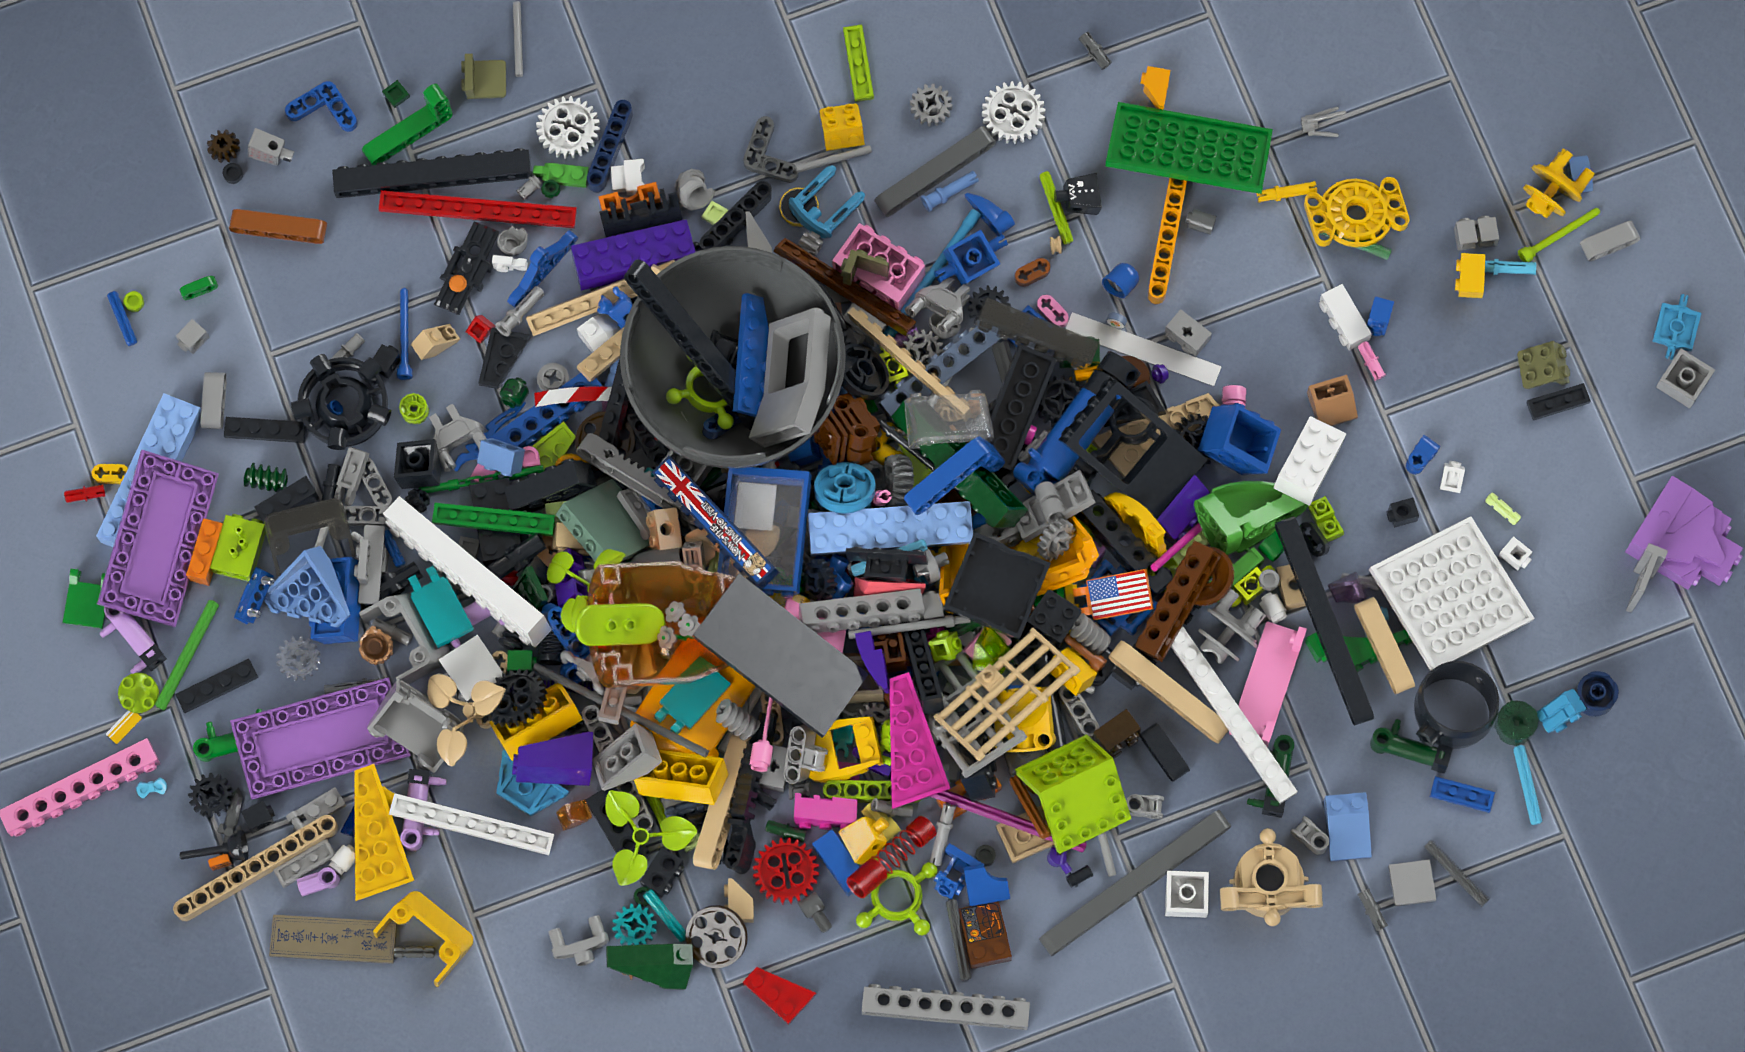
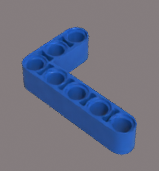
M980 436L976 437L904 496V500L915 515H920L980 466H983L990 472H995L1005 464V460L992 444Z

